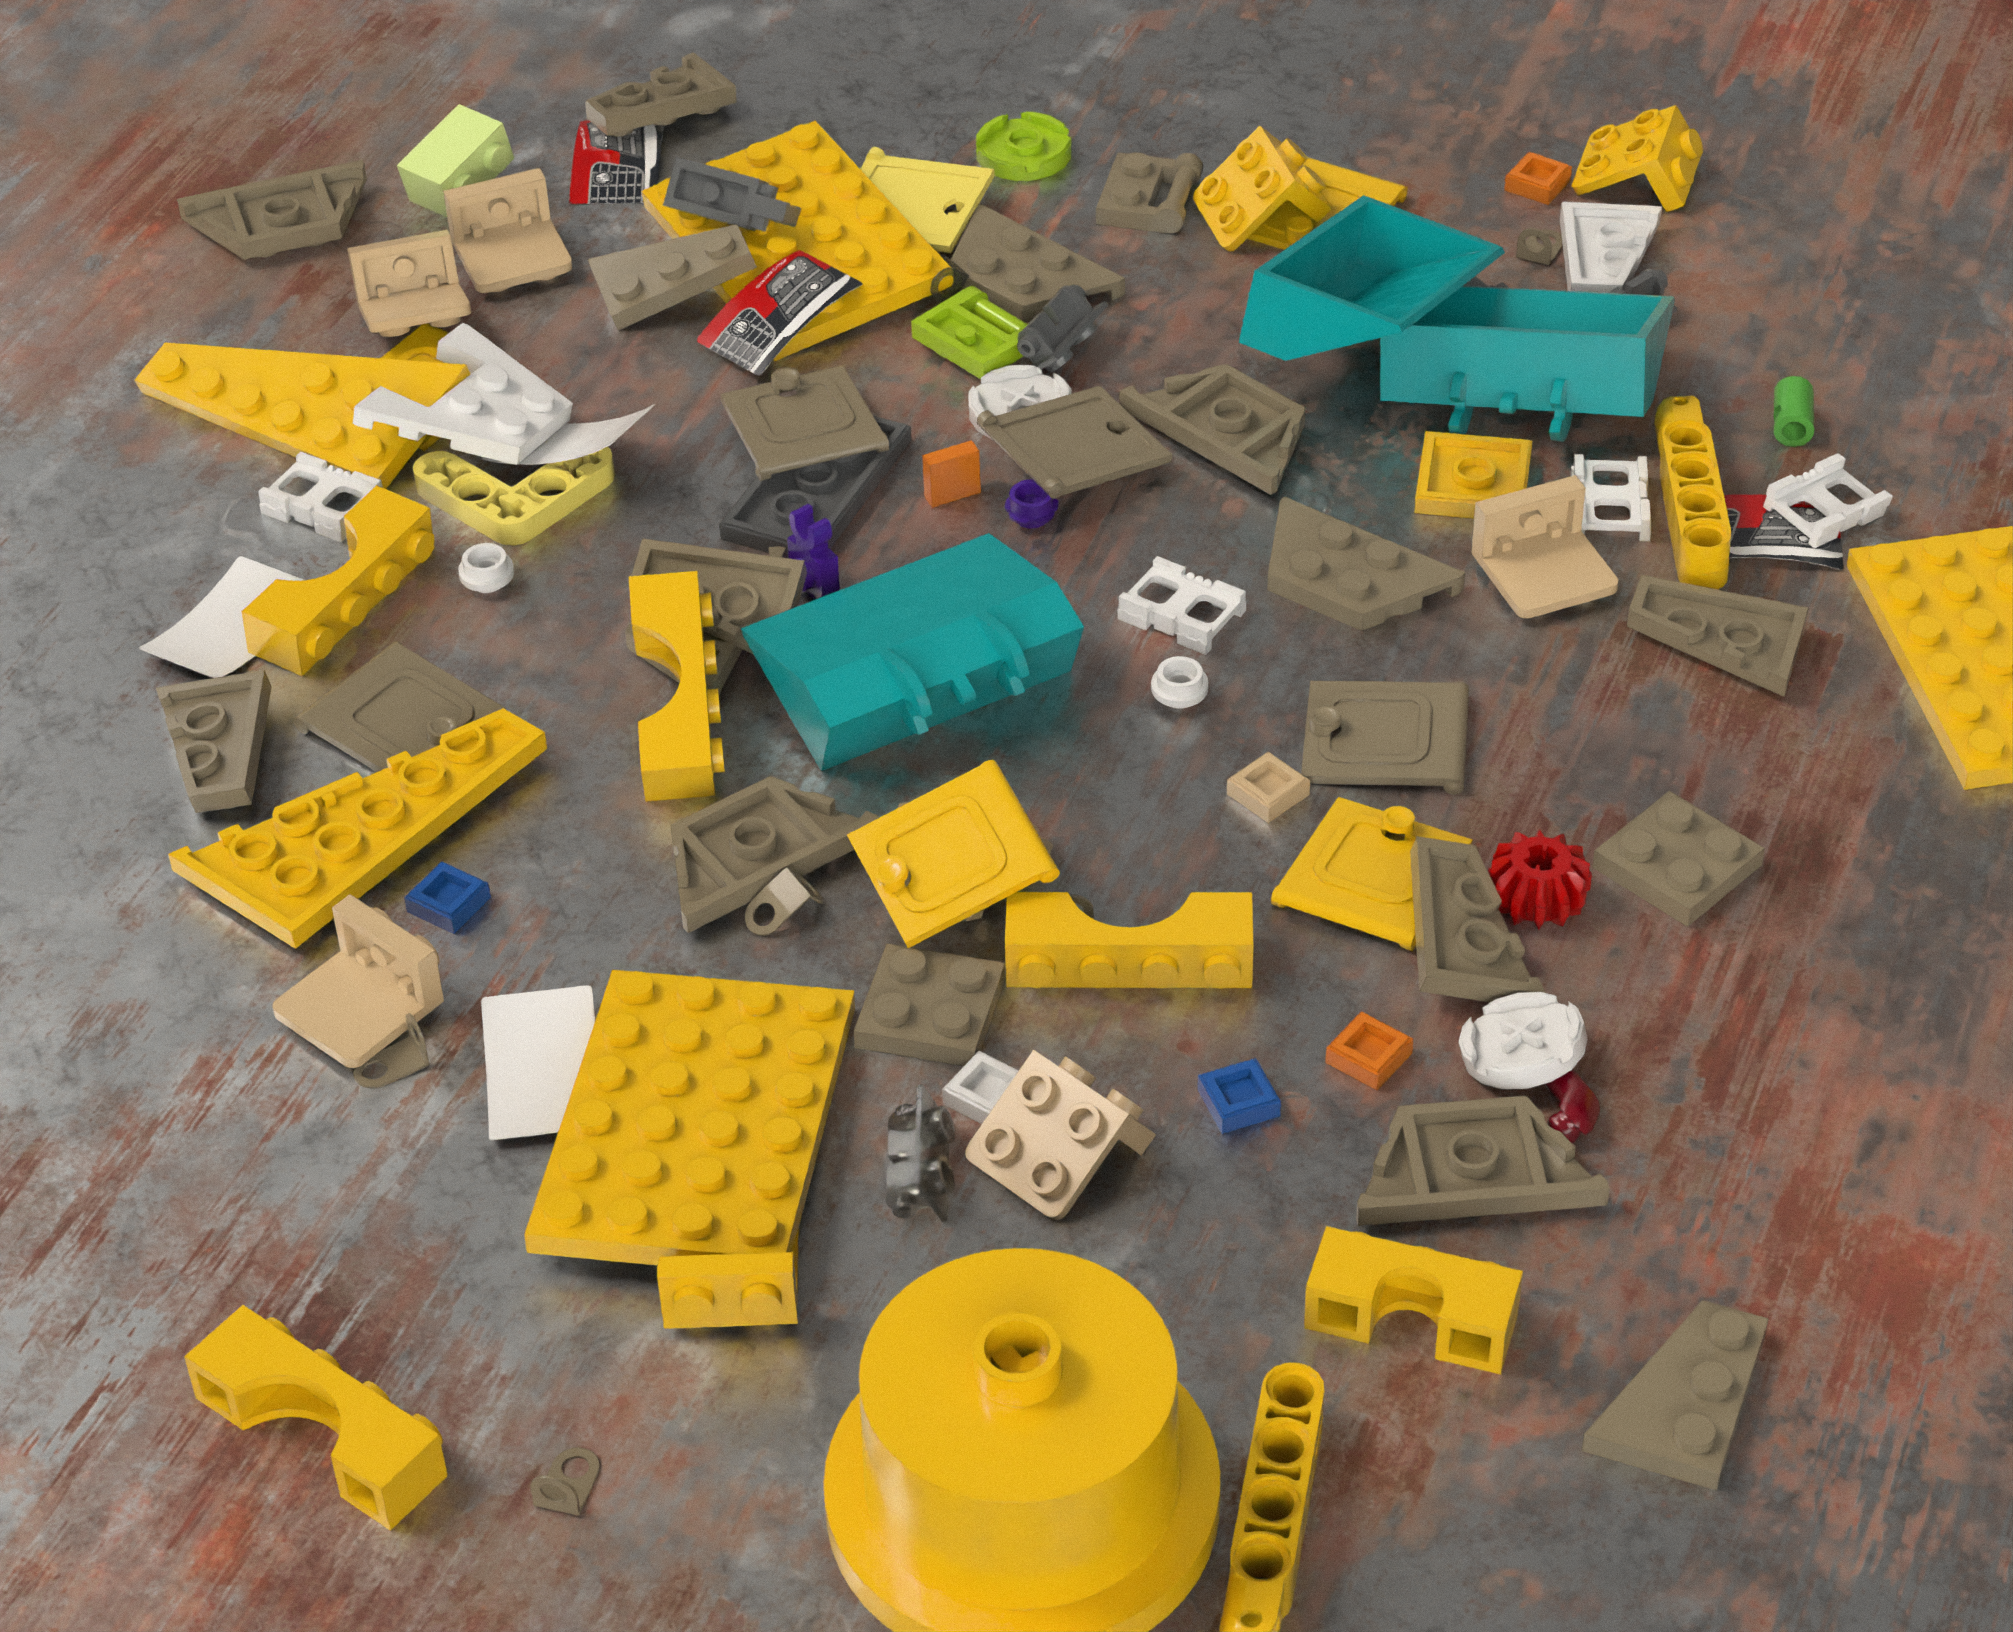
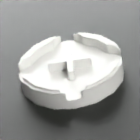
M1009 365L988 372L981 377L980 385L976 388L974 385L969 391V420L978 432L990 438L978 426L976 421L979 414L983 411L989 410L997 416L1072 394V391L1066 381L1053 373V378H1051L1050 376L1043 375L1042 369L1040 370L1036 366Z
M1543 992L1516 993L1493 1000L1482 1007L1484 1015L1479 1017L1474 1023L1471 1017L1462 1026L1459 1038V1046L1467 1072L1480 1083L1500 1089H1528L1554 1081L1572 1070L1584 1056L1588 1040L1579 1009L1570 1002L1568 1007L1560 1004L1555 995Z

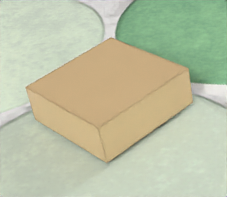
M1267 752L1227 779V795L1269 824L1310 795V780L1270 752Z

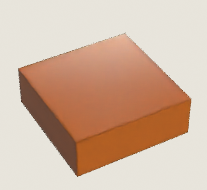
M1528 152L1505 176L1504 191L1549 205L1571 181L1572 166Z
M972 440L922 455L924 497L932 508L981 493L980 453Z
M1361 1011L1326 1047L1325 1063L1378 1091L1413 1053L1414 1038Z

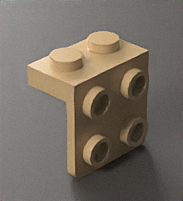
M540 168L444 191L451 241L476 291L480 293L501 292L512 286L537 280H549L572 270L571 256L550 218L546 179Z
M448 230L347 248L358 307L370 332H379L383 337H394L408 333L410 326L430 323L433 327L452 326L461 321L460 317L471 314L470 302L458 281L452 241Z
M1576 475L1475 502L1471 554L1515 614L1521 618L1536 617L1607 597L1617 592V576L1581 531L1586 488Z
M350 894L332 907L340 951L279 996L273 1002L272 1007L274 1016L278 1021L344 1066L357 1068L408 1030L406 1014H412L416 1022H418L443 1003L444 997L438 968L440 960L434 946L423 936H413L395 924L383 910L376 907L372 909Z
M1033 1049L967 1145L965 1155L969 1162L1053 1220H1060L1067 1215L1118 1140L1142 1156L1156 1134L1137 1121L1144 1110L1112 1088L1107 1097L1104 1098L1090 1088L1096 1077L1066 1056L1060 1065L1057 1066Z

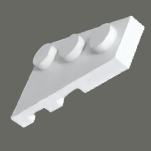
M1562 202L1560 226L1568 291L1608 293L1617 287L1624 291L1625 283L1633 279L1660 224L1662 206Z

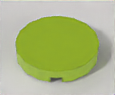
M1033 111L1021 112V118L1009 120L1008 114L1000 115L985 123L976 134V160L981 167L994 169L995 176L998 178L1012 181H1034L1050 177L1064 169L1072 158L1069 129L1064 123L1047 114Z

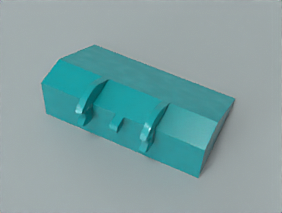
M1363 195L1254 270L1250 292H1248L1249 297L1246 311L1242 319L1243 324L1239 343L1287 361L1402 333L1505 254L1502 246Z
M1462 286L1404 332L1380 338V401L1455 405L1448 425L1450 433L1465 434L1467 432L1474 406L1499 408V413L1514 414L1517 409L1555 411L1549 435L1552 441L1564 442L1566 440L1573 413L1644 417L1654 400L1675 298L1674 296Z
M987 533L741 628V631L821 771H824L913 734L920 735L929 731L928 728L1010 695L1017 696L1025 692V689L1070 672L1084 625L1055 580L993 535Z

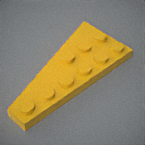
M165 342L134 381L141 393L292 457L303 452L326 460L327 466L333 465L335 469L341 468L343 472L349 471L352 474L354 471L380 479L382 488L387 489L428 434H425L416 441L398 436L399 427L374 421L372 430L352 424L355 405L382 386L419 404L430 407L467 378L470 372L465 364Z
M502 708L442 734L440 745L413 757L407 751H403L387 758V768L365 778H362L358 772H355L274 807L273 818L243 830L239 824H235L217 832L219 841L192 852L188 846L173 851L168 854L172 871L296 949L334 919L333 906L350 894L359 899L547 749L545 732Z

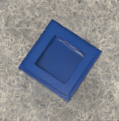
M441 861L404 897L408 913L455 934L491 898L488 882Z
M1256 1058L1198 1075L1197 1090L1221 1134L1281 1117V1101Z

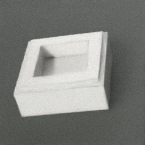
M978 1051L942 1089L943 1104L982 1124L1019 1070Z

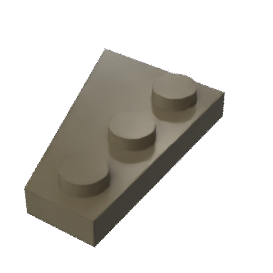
M642 538L631 576L697 571L700 593L711 592L714 627H703V631L724 641L734 643L736 647L753 654L743 637L741 628L797 607L805 583L807 569L804 560Z
M1641 575L1629 608L1627 627L1785 697L1806 626L1809 607Z

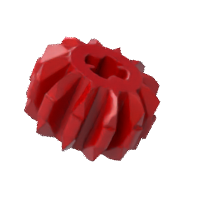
M1540 828L1534 837H1527L1522 833L1515 832L1510 843H1498L1496 852L1493 854L1491 868H1488V873L1502 900L1499 912L1510 913L1514 925L1525 920L1533 921L1538 930L1546 921H1551L1563 927L1569 915H1581L1582 907L1586 904L1587 891L1591 888L1592 872L1590 871V863L1585 861L1583 846L1568 845L1564 833L1554 838L1544 837Z

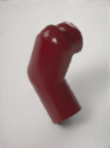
M1573 1068L1554 1081L1545 1083L1559 1100L1561 1108L1559 1112L1549 1117L1547 1124L1551 1128L1560 1131L1572 1144L1576 1142L1582 1133L1587 1136L1594 1129L1600 1115L1598 1098Z

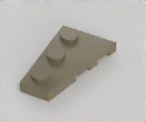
M692 52L681 57L682 66L669 71L668 67L661 66L650 71L651 80L646 83L625 82L585 100L586 118L607 136H626L639 127L651 124L669 125L674 123L679 117L695 113L702 115L717 112L722 106L737 103L736 85Z
M737 224L588 259L608 311L618 331L757 267Z
M265 670L156 687L166 716L167 728L175 746V755L186 792L195 813L231 809L252 804L272 688Z
M1417 836L1410 851L1419 992L1492 1002L1495 999L1516 993H1546L1539 978L1530 977L1522 960L1525 953L1524 946L1517 933H1509L1499 912L1502 900L1476 846Z
M1702 1300L1583 1434L1581 1451L1717 1491L1763 1346L1769 1318Z

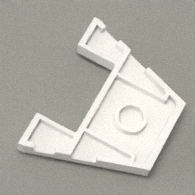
M461 323L439 340L436 359L445 363L467 365L470 372L467 378L430 407H426L380 386L355 405L352 424L371 430L374 421L399 427L398 436L416 441L425 434L451 440L450 449L518 465L570 421L573 403L471 326Z

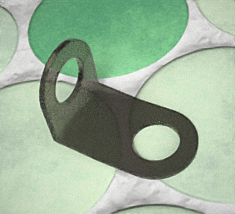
M940 255L950 267L936 274L931 282L930 291L935 299L944 302L960 292L970 275L950 258ZM945 276H952L954 279L952 287L939 292V282Z

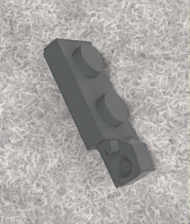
M676 157L663 206L729 225L737 224L738 227L751 231L757 229L764 232L767 230L769 220L796 228L801 211L800 207L775 199L778 188L769 185L766 181Z

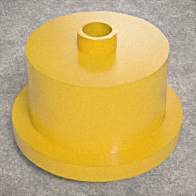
M1034 1248L991 1250L952 1260L914 1280L888 1303L873 1324L865 1341L859 1369L860 1392L846 1409L834 1432L825 1462L823 1482L826 1523L831 1549L840 1572L852 1592L865 1608L893 1632H1149L1168 1617L1197 1583L1210 1558L1220 1518V1466L1211 1429L1199 1406L1178 1381L1175 1349L1170 1334L1153 1305L1128 1281L1105 1267L1074 1255Z

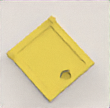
M878 147L870 149L866 160L860 168L935 251L946 253L953 251L976 207H978L995 177L994 169L886 156L884 151ZM956 204L957 210L948 212V214L944 213L947 207Z

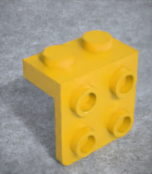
M1677 105L1660 111L1658 109L1647 110L1638 115L1634 120L1618 126L1613 124L1602 126L1590 135L1571 186L1576 195H1583L1644 173L1666 212L1684 207L1691 184L1694 181L1696 169L1703 154L1701 138L1695 129L1689 128Z
M1259 126L1195 190L1193 194L1195 204L1219 244L1227 251L1232 252L1236 250L1286 200H1289L1317 223L1332 209L1321 193L1325 188L1324 182L1312 169L1303 165L1308 158L1291 139L1286 138L1281 142L1262 126Z
M799 1228L792 1252L658 1257L657 1281L664 1329L798 1324Z

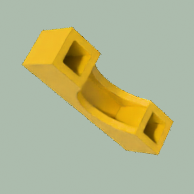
M376 485L344 515L350 559L342 567L325 576L309 580L292 581L276 579L241 611L248 653L299 676H303L320 659H324L331 652L333 646L353 627L361 624L367 613L386 595L393 593L399 583L419 563H423L429 558L435 544L430 508Z
M697 571L629 576L631 622L636 656L648 658L664 665L680 682L675 695L667 705L655 714L638 721L640 765L645 802L715 796L714 773L725 772L722 737L711 738L710 724L721 723L718 688L707 689L706 676L718 674L715 640L704 641L703 627H714L711 592L700 593Z
M1016 892L1006 899V987L1252 988L1254 946L1252 892H1191L1181 908L1173 915L1160 922L1140 927H1119L1099 922L1082 912L1068 892Z
M242 1305L184 1356L195 1398L243 1431L265 1421L286 1417L311 1419L334 1430L339 1437L331 1453V1460L340 1497L390 1531L448 1476L442 1450L443 1438L437 1427L429 1419L421 1414L409 1415L394 1405L387 1394L373 1382L365 1381L362 1384L344 1372L339 1363L322 1349L312 1351L297 1341L289 1329L276 1318L269 1317L265 1320Z

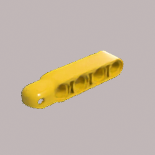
M1690 395L1669 396L1663 399L1657 407L1655 432L1660 454L1659 478L1677 576L1682 583L1718 590L1728 582L1731 528L1712 434L1709 427L1703 422L1699 399Z
M1293 1362L1275 1366L1266 1374L1262 1383L1230 1551V1574L1219 1632H1280L1282 1619L1289 1613L1293 1604L1322 1437L1324 1381L1317 1371L1305 1364ZM1255 1577H1265L1268 1579H1256Z

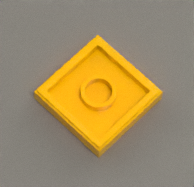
M1425 431L1414 513L1474 519L1475 502L1526 489L1532 441Z

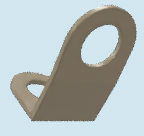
M1526 228L1518 236L1516 257L1550 266L1563 247L1562 235L1554 230ZM1549 236H1551V237H1553V238L1556 239V243H1555V244L1552 245V242H1551V239H1550ZM1540 238L1544 245L1539 244L1537 239Z
M786 867L750 901L745 911V922L748 929L754 934L760 936L770 935L809 899L823 904L825 901L809 881L799 873ZM762 904H771L775 911L773 921L767 926H759L754 919L756 909Z
M406 1014L409 1037L381 1050L362 1066L353 1069L354 1079L360 1086L372 1089L380 1088L429 1066L426 1044L412 1014ZM373 1063H381L387 1067L386 1074L379 1079L366 1078L363 1075V1070Z
M581 1447L569 1448L559 1453L555 1457L548 1474L537 1476L532 1480L530 1489L533 1505L580 1516L600 1470L597 1456L592 1451ZM572 1458H582L589 1464L586 1474L578 1478H570L564 1475L562 1467L566 1461Z

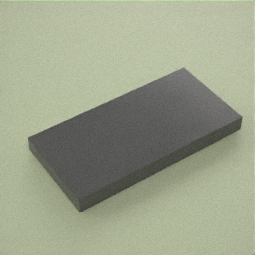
M874 416L889 440V451L877 453L876 450L771 474V479L759 481L757 476L720 522V539L769 553L768 547H785L787 558H789L787 537L793 535L789 522L790 512L809 503L813 507L815 523L824 518L830 521L832 538L828 541V548L831 549L912 441L911 426Z

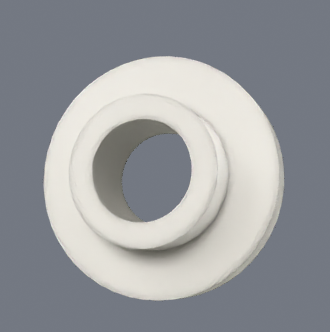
M493 543L474 545L468 548L462 556V561L458 568L459 579L470 590L481 593L495 592L512 580L514 576L512 559L499 545Z
M1183 656L1171 657L1164 660L1158 666L1151 680V691L1155 699L1166 706L1178 709L1187 708L1200 703L1207 696L1208 678L1203 672L1202 666L1196 660Z

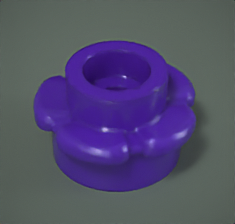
M1033 479L1023 480L1013 485L1010 489L1009 497L1005 501V511L1009 513V518L1021 527L1035 529L1045 525L1054 518V512L1058 509L1057 499L1051 498Z

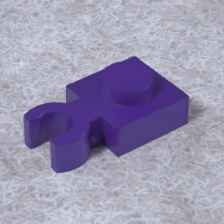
M808 503L790 512L789 522L793 535L787 537L789 559L805 561L807 575L802 592L807 593L812 599L816 600L840 590L838 556L828 548V541L832 538L830 521L824 518L815 523L813 507Z

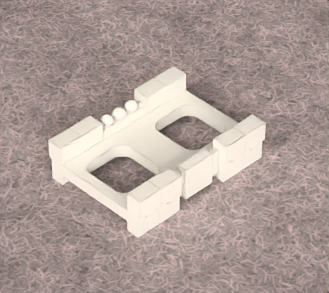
M300 452L295 456L296 463L269 488L262 487L258 491L261 514L286 523L294 517V520L311 527L314 525L315 533L342 543L347 538L344 515L351 509L339 512L325 507V505L341 492L353 494L354 497L361 500L376 485L382 487V482L380 479L354 471L352 474L349 471L343 472L341 468L335 469L333 465L327 466L326 460ZM296 477L317 483L302 496H295L281 491Z
M1837 453L1817 462L1814 469H1811L1809 473L1804 472L1802 476L1798 475L1796 478L1791 474L1769 484L1763 507L1769 512L1776 510L1810 538L1808 544L1815 549L1836 539L1839 531L1843 532L1857 523L1863 526L1872 520L1874 521L1884 516L1893 496L1886 490L1877 494L1870 491L1843 469L1846 459ZM1837 484H1844L1861 496L1863 500L1848 505L1841 502L1827 489ZM1805 501L1813 505L1826 517L1816 522H1808L1789 507L1798 502Z
M1574 454V464L1571 466L1570 476L1576 475L1586 488L1581 529L1583 534L1585 535V530L1639 532V541L1650 542L1651 512L1650 502L1647 499L1649 490L1647 456H1638L1637 461L1584 460L1583 454ZM1595 471H1621L1627 474L1628 484L1623 486L1598 485L1593 481V473ZM1598 505L1625 506L1630 510V519L1601 520L1595 517L1594 508Z
M1157 556L1153 560V566L1128 593L1123 592L1118 597L1117 619L1145 631L1153 624L1156 630L1171 636L1177 634V644L1206 655L1212 649V638L1233 615L1241 617L1246 612V591L1216 580L1213 584L1210 579H1206L1203 582L1202 576L1199 575L1195 578L1192 572L1186 575V567ZM1153 582L1176 591L1167 602L1161 604L1139 596ZM1201 601L1210 602L1212 606L1224 610L1211 623H1205L1187 615Z

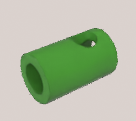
M1799 376L1786 377L1779 381L1774 388V435L1776 440L1788 447L1802 446L1808 443L1814 436V389L1807 379Z

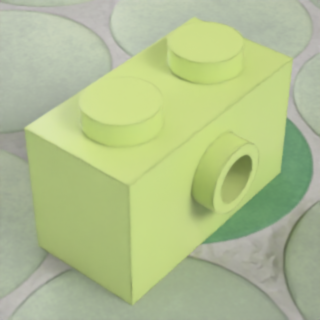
M458 104L396 166L409 201L447 217L444 198L445 190L494 179L514 159V155L503 122Z

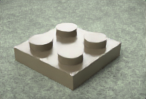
M1668 791L1594 850L1592 868L1688 927L1762 866L1765 848L1673 792Z
M886 943L854 1028L855 1048L965 1066L978 1051L982 1050L1006 980L1005 963Z

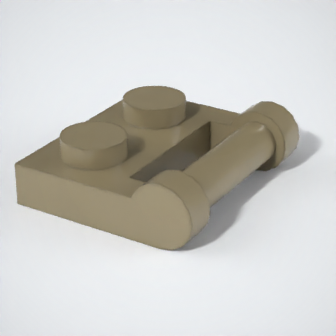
M1118 152L1096 206V225L1168 234L1180 231L1186 218L1184 207L1192 185L1200 180L1203 172L1202 160L1192 153H1183L1176 159L1152 157L1138 152L1129 154ZM1162 183L1172 184L1166 201L1162 202L1158 207H1154Z

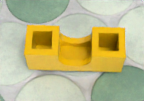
M1326 1226L1306 1284L1304 1329L1369 1344L1374 1327L1381 1317L1397 1310H1413L1428 1316L1437 1326L1436 1360L1501 1375L1519 1312L1523 1271L1504 1267L1490 1261H1478L1438 1252L1429 1247L1407 1245L1372 1237L1363 1232H1350Z

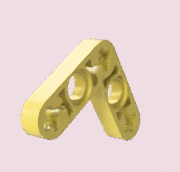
M608 446L577 459L545 464L513 487L447 451L426 453L420 456L413 465L416 489L420 497L495 542L512 546L524 544L535 538L607 488L615 477L613 455ZM549 490L564 491L558 495L553 496L539 495L540 493ZM473 495L487 496L484 499L476 501L463 500L464 498Z

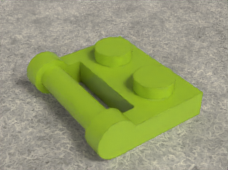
M975 286L963 289L911 321L912 338L979 379L992 370L1009 366L1024 357L1019 352L1017 343L1019 333L1028 324L990 302L988 295Z

